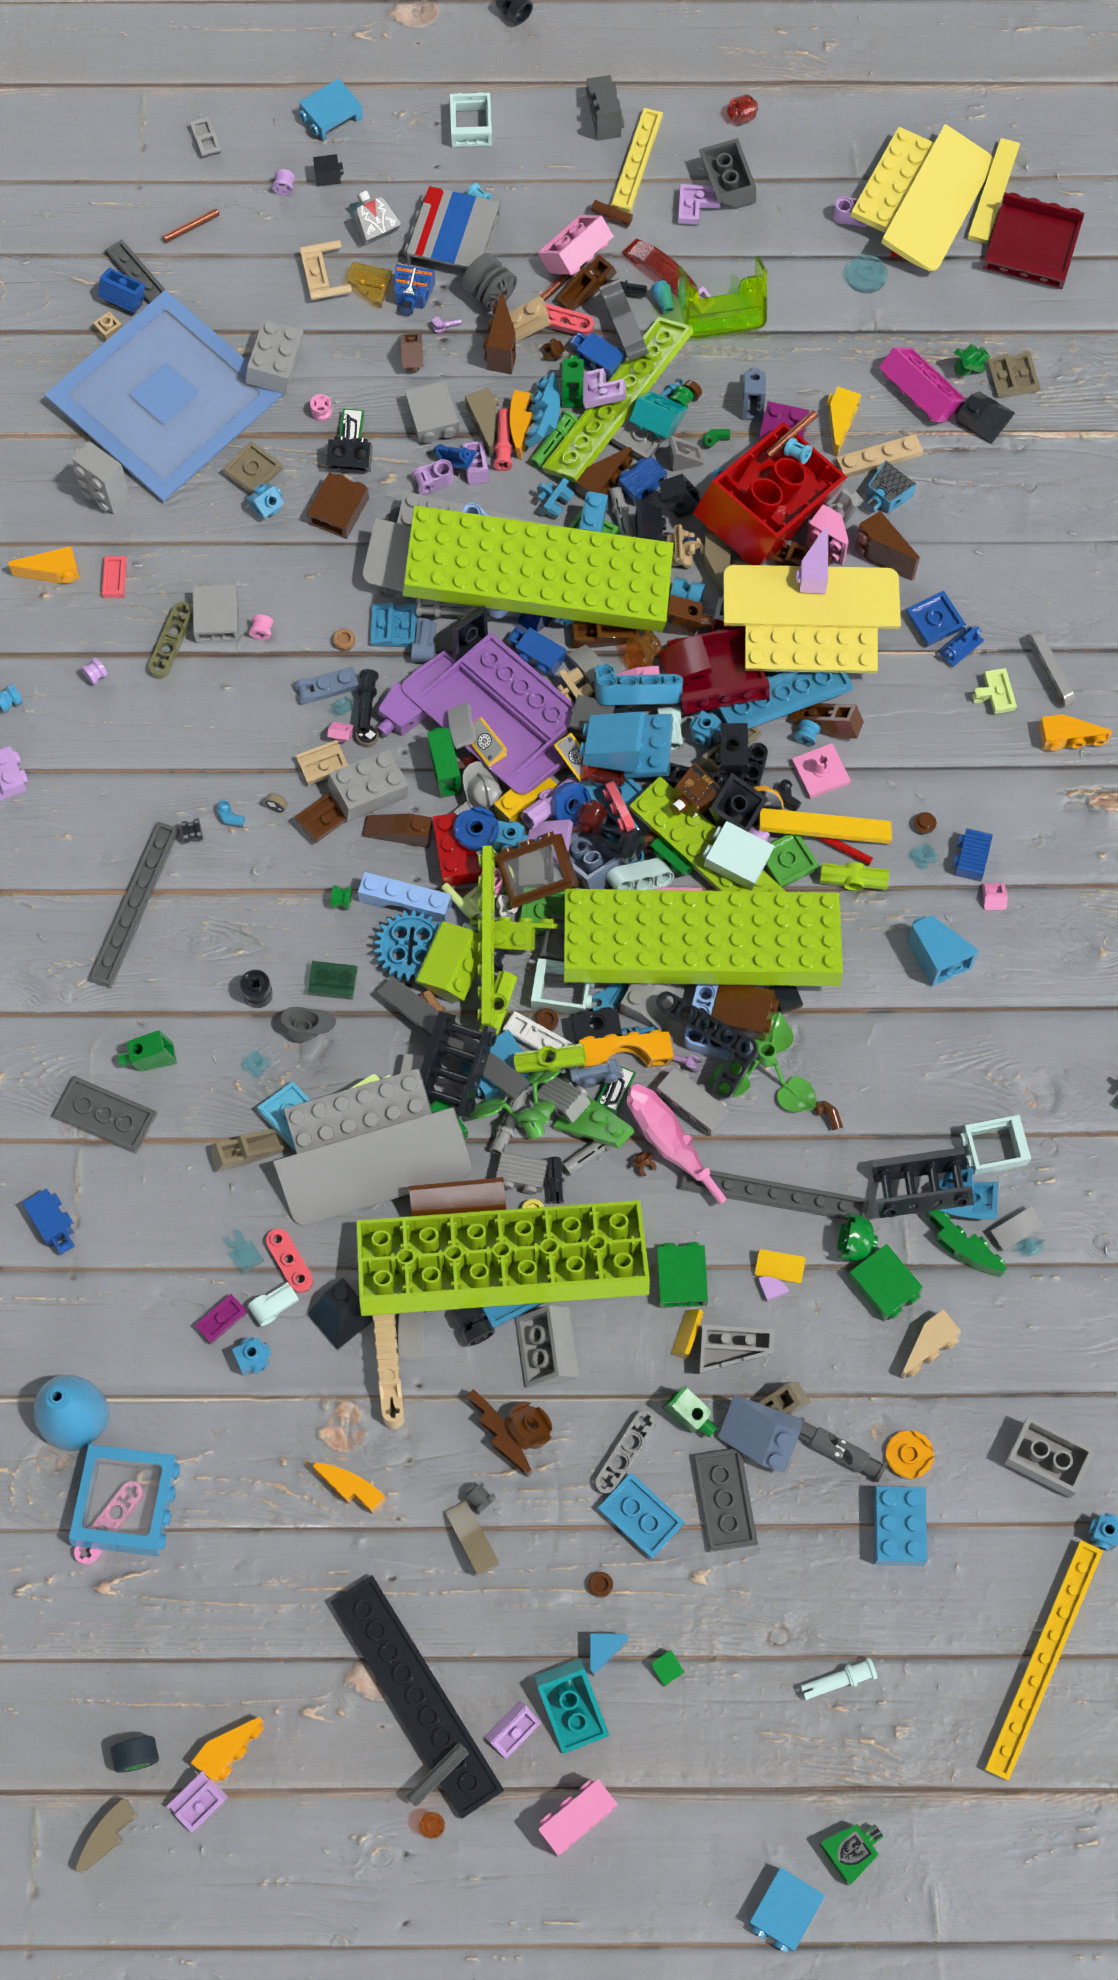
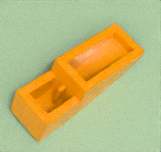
M514 389L510 407V428L517 458L522 460L527 446L525 444L528 435L526 431L533 422V414L529 410L532 400L531 393Z
M318 1462L313 1465L315 1471L348 1504L356 1497L373 1514L386 1501L385 1495L372 1484L345 1469Z

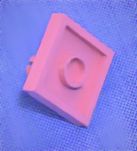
M833 743L792 758L791 762L809 799L850 784L851 780Z

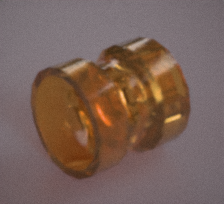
M435 1812L424 1814L419 1823L421 1833L431 1840L440 1838L446 1829L443 1817Z

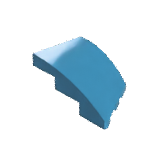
M973 1168L961 1170L964 1187L972 1186L974 1205L939 1211L967 1218L997 1219L998 1182H975ZM946 1172L944 1178L939 1181L940 1190L954 1189L952 1172Z

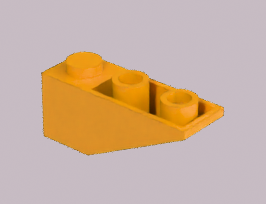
M1064 714L1043 716L1038 725L1043 750L1050 749L1051 751H1057L1065 747L1081 748L1084 745L1090 744L1100 746L1108 743L1112 734L1110 729Z
M258 1717L206 1742L191 1764L200 1771H204L205 1775L215 1783H218L220 1780L224 1782L233 1770L230 1768L236 1759L240 1761L248 1751L246 1745L252 1738L256 1740L264 1730L262 1724L265 1721Z

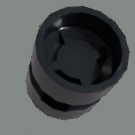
M496 0V7L518 25L525 22L533 10V4L530 0Z
M250 970L242 976L240 987L245 1002L253 1008L267 1006L273 998V990L268 975L261 970Z
M483 1307L460 1309L453 1315L458 1328L464 1330L462 1336L469 1347L480 1344L495 1334L490 1320L485 1319L486 1313Z

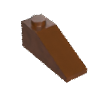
M817 703L795 711L790 716V722L799 725L801 720L813 721L820 726L821 733L836 738L857 739L864 723L856 704Z
M410 813L367 815L363 837L429 848L433 831L432 817Z

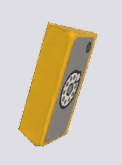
M482 717L474 722L476 726V740L470 745L484 763L490 767L507 756V749Z
M572 733L553 745L579 782L597 769L594 766L583 765L584 756H579L581 745Z

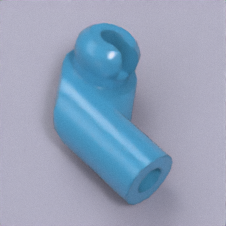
M219 801L216 810L221 821L225 824L243 827L245 816L233 814L228 801Z

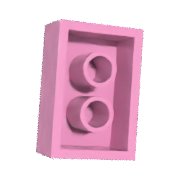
M579 215L540 249L537 254L548 273L573 275L580 270L582 264L593 259L594 254L598 250L606 247L608 241L614 236L602 215Z
M590 1779L579 1789L581 1793L575 1799L572 1796L568 1797L559 1805L561 1811L555 1816L549 1813L539 1822L541 1825L538 1829L540 1835L557 1857L617 1808L618 1804L599 1779L595 1782Z

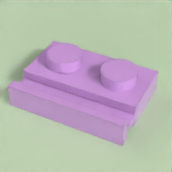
M201 1771L167 1807L168 1809L171 1808L175 1812L174 1815L193 1833L228 1796L212 1779L209 1780L206 1777L204 1771Z

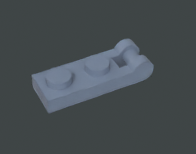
M353 666L309 679H299L294 683L296 690L300 693L299 700L301 704H308L354 691L359 687ZM314 688V692L310 693L308 689Z

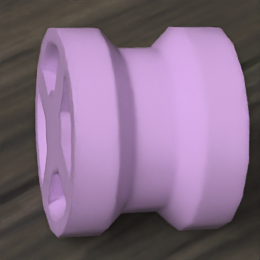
M286 169L277 170L274 175V192L280 195L291 194L293 192L292 183L295 180V175Z
M96 657L91 660L89 665L81 667L83 674L92 685H95L99 678H105L108 675L106 669Z

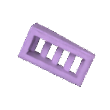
M483 441L462 444V447H466L469 450L480 451L476 454L469 469H466L469 485L489 482Z

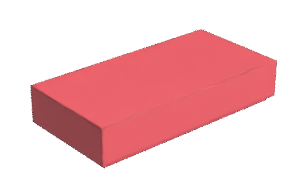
M104 556L103 598H125L126 556Z

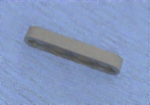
M1036 631L1028 634V644L1058 702L1062 707L1074 704L1075 696L1042 632Z
M641 1411L635 1416L596 1478V1489L600 1494L610 1495L619 1486L656 1426V1418L651 1412ZM649 1417L651 1426L646 1425L641 1433L645 1434V1437L632 1430L635 1428L638 1431L641 1425L640 1418L645 1419ZM630 1436H634L639 1440V1446L635 1449H630L625 1444L626 1439ZM621 1456L626 1460V1466L623 1469H616L612 1461L614 1458ZM607 1468L614 1474L620 1475L619 1478H616L614 1475L611 1479L612 1488H602L600 1480H606L610 1475V1472L606 1471Z

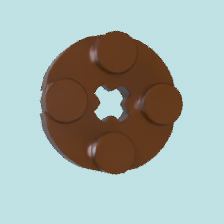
M530 1402L518 1403L505 1418L506 1426L517 1440L518 1446L524 1450L528 1448L539 1449L549 1442L552 1437L550 1436V1431L552 1430L550 1418L540 1407L535 1409L529 1406Z

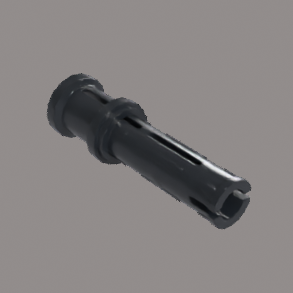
M363 669L359 673L361 683L357 689L360 700L356 731L361 734H366V732L369 733L372 703L373 698L377 695L375 686L376 681L379 679V674L372 669Z

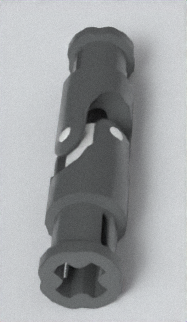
M800 1418L803 1419L799 1434L801 1439L809 1442L811 1447L832 1456L837 1461L858 1472L863 1471L874 1477L876 1482H879L888 1465L887 1462L882 1463L870 1457V1453L846 1440L838 1438L821 1427L816 1428L805 1422V1418ZM845 1450H848L852 1456H844L843 1453Z

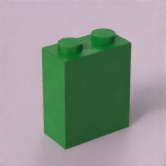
M698 1242L685 1243V1246H676L675 1243H664L661 1245L662 1247H657L659 1308L707 1306L705 1245H699Z
M885 1244L851 1270L848 1276L883 1321L889 1317L892 1320L898 1317L903 1312L902 1307L907 1303L911 1306L921 1298L920 1293L923 1290V1286L888 1244Z

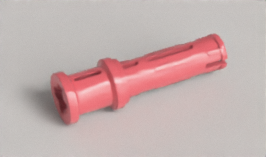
M505 408L498 411V438L494 446L496 459L493 466L499 471H508L512 468V461L510 460L511 453L513 452V447L510 444V410L508 411Z

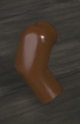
M649 832L643 837L645 839L642 850L643 854L652 853L654 848L651 844L656 838H660L654 832Z
M821 1101V1103L816 1104L814 1108L816 1114H825L828 1117L832 1131L843 1127L836 1107L827 1101Z

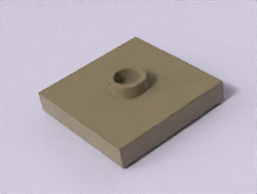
M250 441L223 468V473L252 494L254 488L262 483L268 484L283 469V464Z

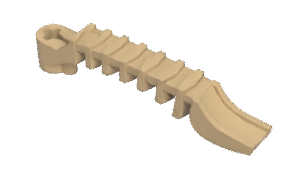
M395 1314L374 1315V1335L376 1339L375 1347L377 1351V1371L380 1380L378 1382L382 1416L388 1428L398 1429L405 1422L401 1380L399 1379L398 1344L395 1338L397 1333L394 1326L396 1325ZM393 1404L396 1412L395 1418H391Z

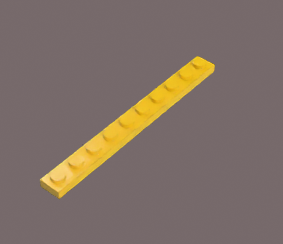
M1082 1540L1079 1541L984 1769L1005 1781H1009L1103 1554V1550Z

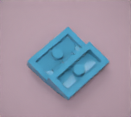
M393 602L373 604L371 645L381 647H412L413 642L416 640L418 626L417 604L395 606Z

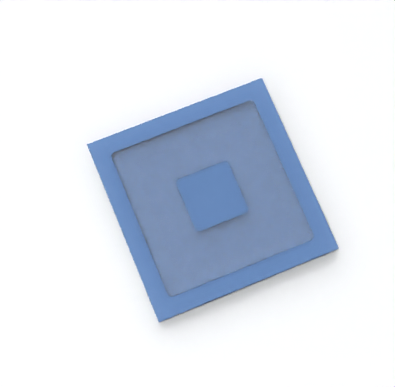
M164 290L45 394V397L159 499L165 502L284 394L247 384L246 373L249 362L167 290Z

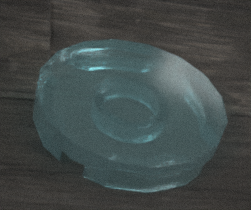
M861 255L849 262L846 270V280L849 286L857 292L874 293L885 285L887 267L881 263L882 261L878 257Z

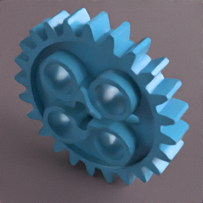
M404 910L403 917L395 913L394 921L387 918L388 926L380 925V929L383 932H376V937L380 940L374 941V946L378 947L374 951L375 955L380 956L377 959V963H384L382 970L390 969L389 977L396 973L399 981L404 976L407 983L410 982L411 977L416 979L423 962H419L415 958L420 954L426 956L440 925L439 922L432 924L433 916L424 919V912L420 916H416L415 910L412 911L411 916H408L406 910ZM414 928L415 932L414 946L412 951V964L408 965L407 961L408 947L410 943V929ZM398 931H403L407 934L404 938H397L395 936ZM420 933H427L429 938L420 940L417 936ZM400 952L404 954L405 957L401 960L393 958L395 953Z

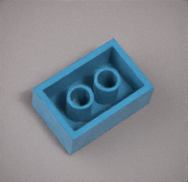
M876 1486L873 1491L874 1565L924 1566L927 1563L926 1487Z

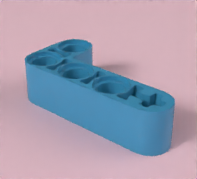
M601 664L595 667L594 692L599 704H671L681 701L683 678L680 675H616L614 668L610 665Z

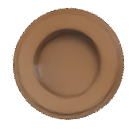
M349 629L336 631L333 636L334 646L340 651L351 650L355 645L354 633Z

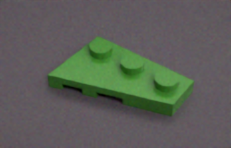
M588 1095L587 1098L591 1103L573 1124L561 1117L553 1125L555 1131L562 1133L563 1131L570 1132L573 1136L580 1138L584 1136L593 1139L594 1142L615 1148H620L634 1133L630 1125Z

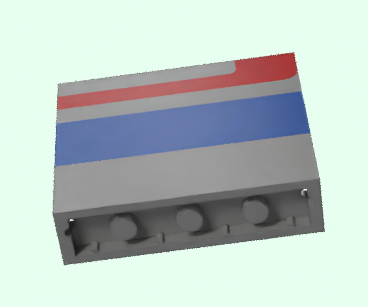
M429 186L427 193L422 196V208L416 214V226L411 228L410 244L405 246L404 256H407V264L411 266L412 260L416 257L467 269L477 257L489 251L501 214L500 202Z

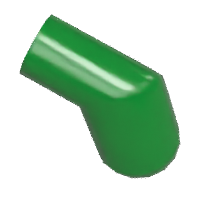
M710 429L702 438V444L706 448H711L719 440H730V429Z

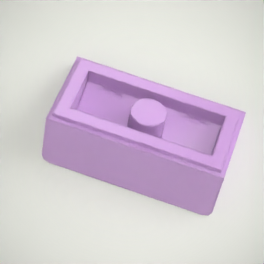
M519 1701L485 1738L507 1759L541 1722L525 1704Z

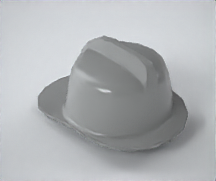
M473 762L466 767L462 776L470 808L482 807L494 812V803L501 798L497 775L482 762Z

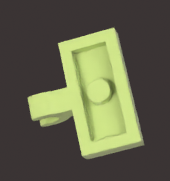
M1006 668L985 671L983 677L986 688L974 689L975 694H972L974 703H981L990 699L994 714L1015 711L1017 705Z

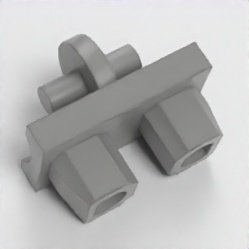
M843 489L833 504H830L828 507L842 515L845 526L857 506L861 504L862 498L856 491L849 493L847 489Z

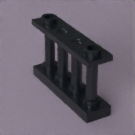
M439 1011L420 1073L428 1100L435 1099L459 1107L456 1115L469 1118L476 1106V1094L491 1047L494 1046L497 1040V1029L484 1025L482 1032L457 1024L455 1021L456 1015ZM455 1032L480 1040L476 1054L450 1046L448 1043L450 1034ZM447 1054L472 1062L469 1076L442 1068L443 1056ZM440 1076L466 1085L462 1098L435 1090L436 1078Z
M965 1147L871 1160L874 1183L881 1182L884 1199L877 1200L879 1218L974 1205L972 1186L964 1187L961 1170L967 1169ZM952 1172L954 1189L940 1190L938 1173ZM928 1175L931 1192L917 1194L914 1177ZM905 1178L907 1195L893 1197L891 1180Z

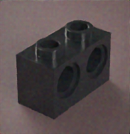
M335 436L334 439H328L326 465L329 469L371 472L373 446L371 442L364 438H355V441H347L346 437ZM337 448L345 450L341 457H335L334 451ZM358 450H365L366 454L362 459L355 458V453Z

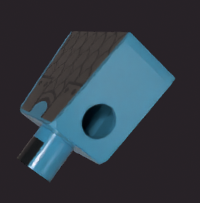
M885 460L867 486L866 497L869 500L865 503V507L871 513H874L879 507L886 513H890L914 496L917 484Z

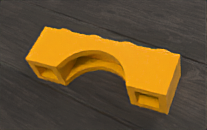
M653 1030L648 1034L631 1032L626 1034V1036L609 1034L603 1038L596 1039L593 1036H588L578 1042V1044L585 1046L587 1056L586 1065L579 1066V1069L607 1063V1060L612 1055L621 1052L638 1056L646 1067L670 1065L674 1058L669 1031Z

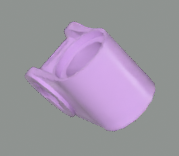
M843 196L836 200L832 215L835 222L860 227L869 226L850 217L858 201L857 198Z
M445 459L418 467L411 474L419 486L418 492L421 495L447 487L454 481L452 464Z

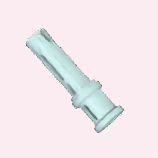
M868 1657L866 1661L853 1666L848 1664L844 1667L845 1670L801 1684L802 1692L813 1689L803 1694L805 1700L807 1701L810 1698L849 1684L851 1687H856L861 1681L870 1678L873 1680L878 1679L871 1658Z

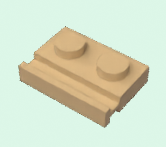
M541 296L509 312L516 333V342L551 324L544 299Z
M338 740L296 755L308 786L328 779L330 772L348 766Z

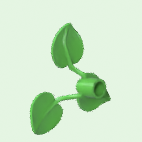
M778 1012L772 1015L773 1028L770 1034L767 1033L766 1040L755 1039L759 1046L758 1057L754 1059V1063L733 1097L743 1095L750 1089V1081L747 1077L752 1074L757 1064L760 1063L764 1067H775L780 1083L783 1086L777 1093L778 1103L783 1109L789 1112L813 1110L816 1107V1094L811 1084L797 1076L790 1078L788 1083H786L780 1071L777 1052H784L791 1047L793 1032L782 1014ZM738 1062L733 1063L730 1067L733 1075L739 1074L742 1070V1066ZM725 1063L718 1066L712 1077L708 1080V1084L712 1089ZM727 1082L722 1083L719 1086L720 1094L726 1095L729 1093L730 1085Z
M563 1068L556 1072H549L547 1070L532 1072L526 1077L529 1084L533 1083L534 1105L516 1114L507 1103H504L505 1099L503 1097H494L477 1104L470 1117L466 1118L467 1121L471 1118L492 1116L504 1108L518 1122L519 1127H524L528 1139L542 1136L545 1133L542 1123H549V1118L555 1108V1104L553 1101L538 1103L537 1086L539 1083H547L554 1079Z

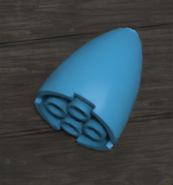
M61 1375L50 1379L40 1388L34 1401L33 1415L38 1431L49 1444L61 1450L76 1451L88 1447L89 1444L100 1436L102 1431L104 1432L108 1423L109 1408L105 1396L92 1382L76 1375Z

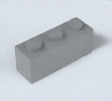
M674 1067L657 1087L656 1094L710 1137L728 1117L729 1109L727 1104L722 1099H715L711 1096L709 1090L704 1085H697L693 1082L691 1076L684 1070L679 1071Z

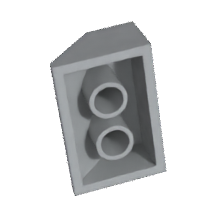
M631 983L620 1004V1013L649 1027L654 1026L655 1030L662 1031L669 1015L657 1007V996L662 992L668 991L680 997L686 984ZM670 996L664 998L662 1002L665 1009L673 1005V998Z
M548 1305L516 1318L526 1388L560 1384L579 1378L569 1307Z

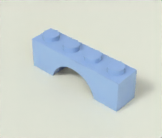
M364 872L358 890L360 903L380 908L386 905L401 906L412 911L415 910L419 915L424 912V919L433 916V922H447L452 907L451 894Z

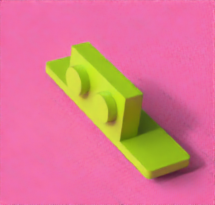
M477 916V920H470L469 924L478 925V920L482 919V916ZM498 917V921H494V948L534 950L535 928H561V924H554V919L540 918V923H533V918H519V922H512V917Z

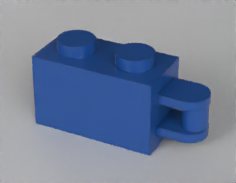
M578 332L568 343L569 348L576 352V356L584 360L586 368L591 371L604 368L607 381L610 380L625 360V353L619 347L612 346L602 336H597L592 332L588 337Z
M530 627L526 633L519 628H514L506 638V642L515 648V653L535 668L540 675H547L552 678L566 660V649Z
M46 1188L22 1203L49 1247L55 1245L60 1255L75 1247L69 1235L74 1233L70 1227L74 1222L67 1211L65 1213L61 1212L59 1206L62 1203L56 1193L51 1195ZM64 1238L67 1239L65 1242L61 1243L60 1245L58 1244V1242L61 1241L62 1239H64Z

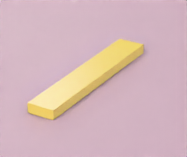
M643 108L611 206L615 205L617 209L631 213L663 118V112Z
M1003 138L1000 139L968 235V240L988 244L1020 143Z

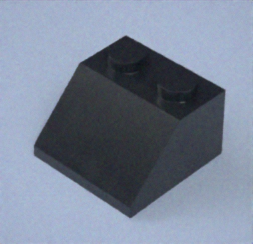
M636 499V537L667 542V536H663V530H666V517H662L661 508L642 499Z

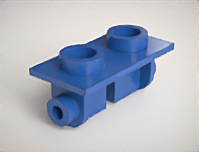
M443 444L434 447V454L437 455L439 460H448L451 462L452 467L469 469L478 453L477 450H469L466 447H447Z
M977 625L974 627L968 626L938 653L950 665L956 666L984 642V639L979 634L981 629Z

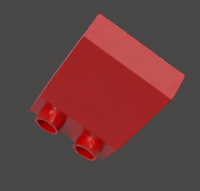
M782 422L713 479L693 512L711 533L717 534L737 552L743 561L751 565H763L781 550L816 515L823 504L826 505L837 494L847 478L844 473L814 447H812L811 456L805 464L800 463L799 459L791 455H784L785 446L772 458H768L765 451L791 429L785 422ZM800 435L794 437L797 439V442L805 446L810 445Z

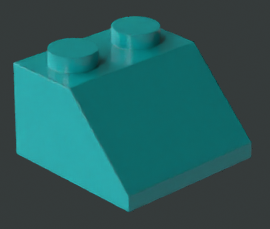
M649 391L637 398L629 421L635 423V427L641 430L648 429L654 432L653 434L656 437L665 439V437L668 438L675 433L688 407L653 391Z

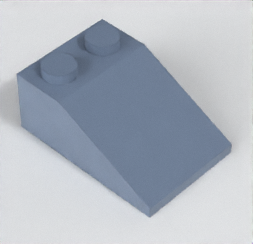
M586 825L571 833L568 852L579 887L581 889H609L611 885L606 879L607 873L614 867L626 864L621 861L620 853L607 849L602 844H595L594 836L597 834Z
M734 1394L718 1438L757 1463L785 1473L799 1437L803 1419Z

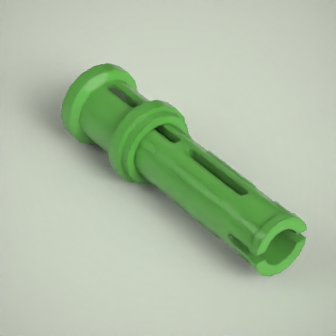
M568 410L562 411L556 429L546 437L529 459L533 466L536 468L541 467L559 441L564 439L570 428L578 421L572 412Z

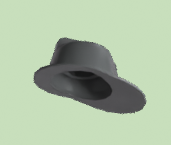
M290 1007L281 1014V1021L287 1028V1033L297 1041H309L319 1034L329 1032L336 1025L334 1015L324 1010Z

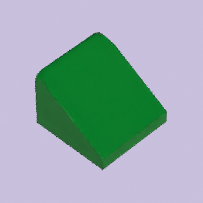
M669 1650L650 1664L664 1687L685 1673L672 1650Z

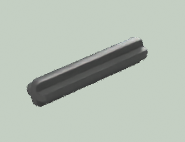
M457 1744L407 1794V1799L414 1806H418L468 1756L467 1749L462 1744Z

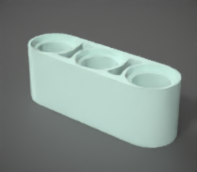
M654 858L614 867L607 873L606 879L613 889L654 890L671 884L674 874L663 860Z

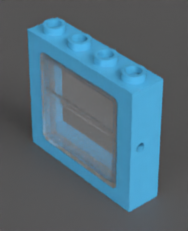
M89 1444L69 1535L71 1545L159 1557L160 1551L165 1549L167 1535L164 1534L165 1525H169L171 1521L169 1505L170 1502H174L176 1487H173L174 1479L179 1478L180 1464H178L176 1456Z

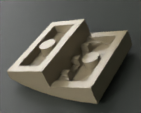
M1030 351L1011 357L1007 353L988 359L998 397H1012L1041 390Z

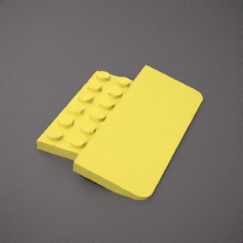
M946 124L935 143L898 127L854 206L850 217L884 232L885 235L881 243L910 263L928 271H935L940 267L990 172L993 157Z
M731 565L725 569L723 577L724 626H745V671L877 673L878 629H900L899 576L891 568L828 567L826 594L800 593V583H796V570H801V566Z

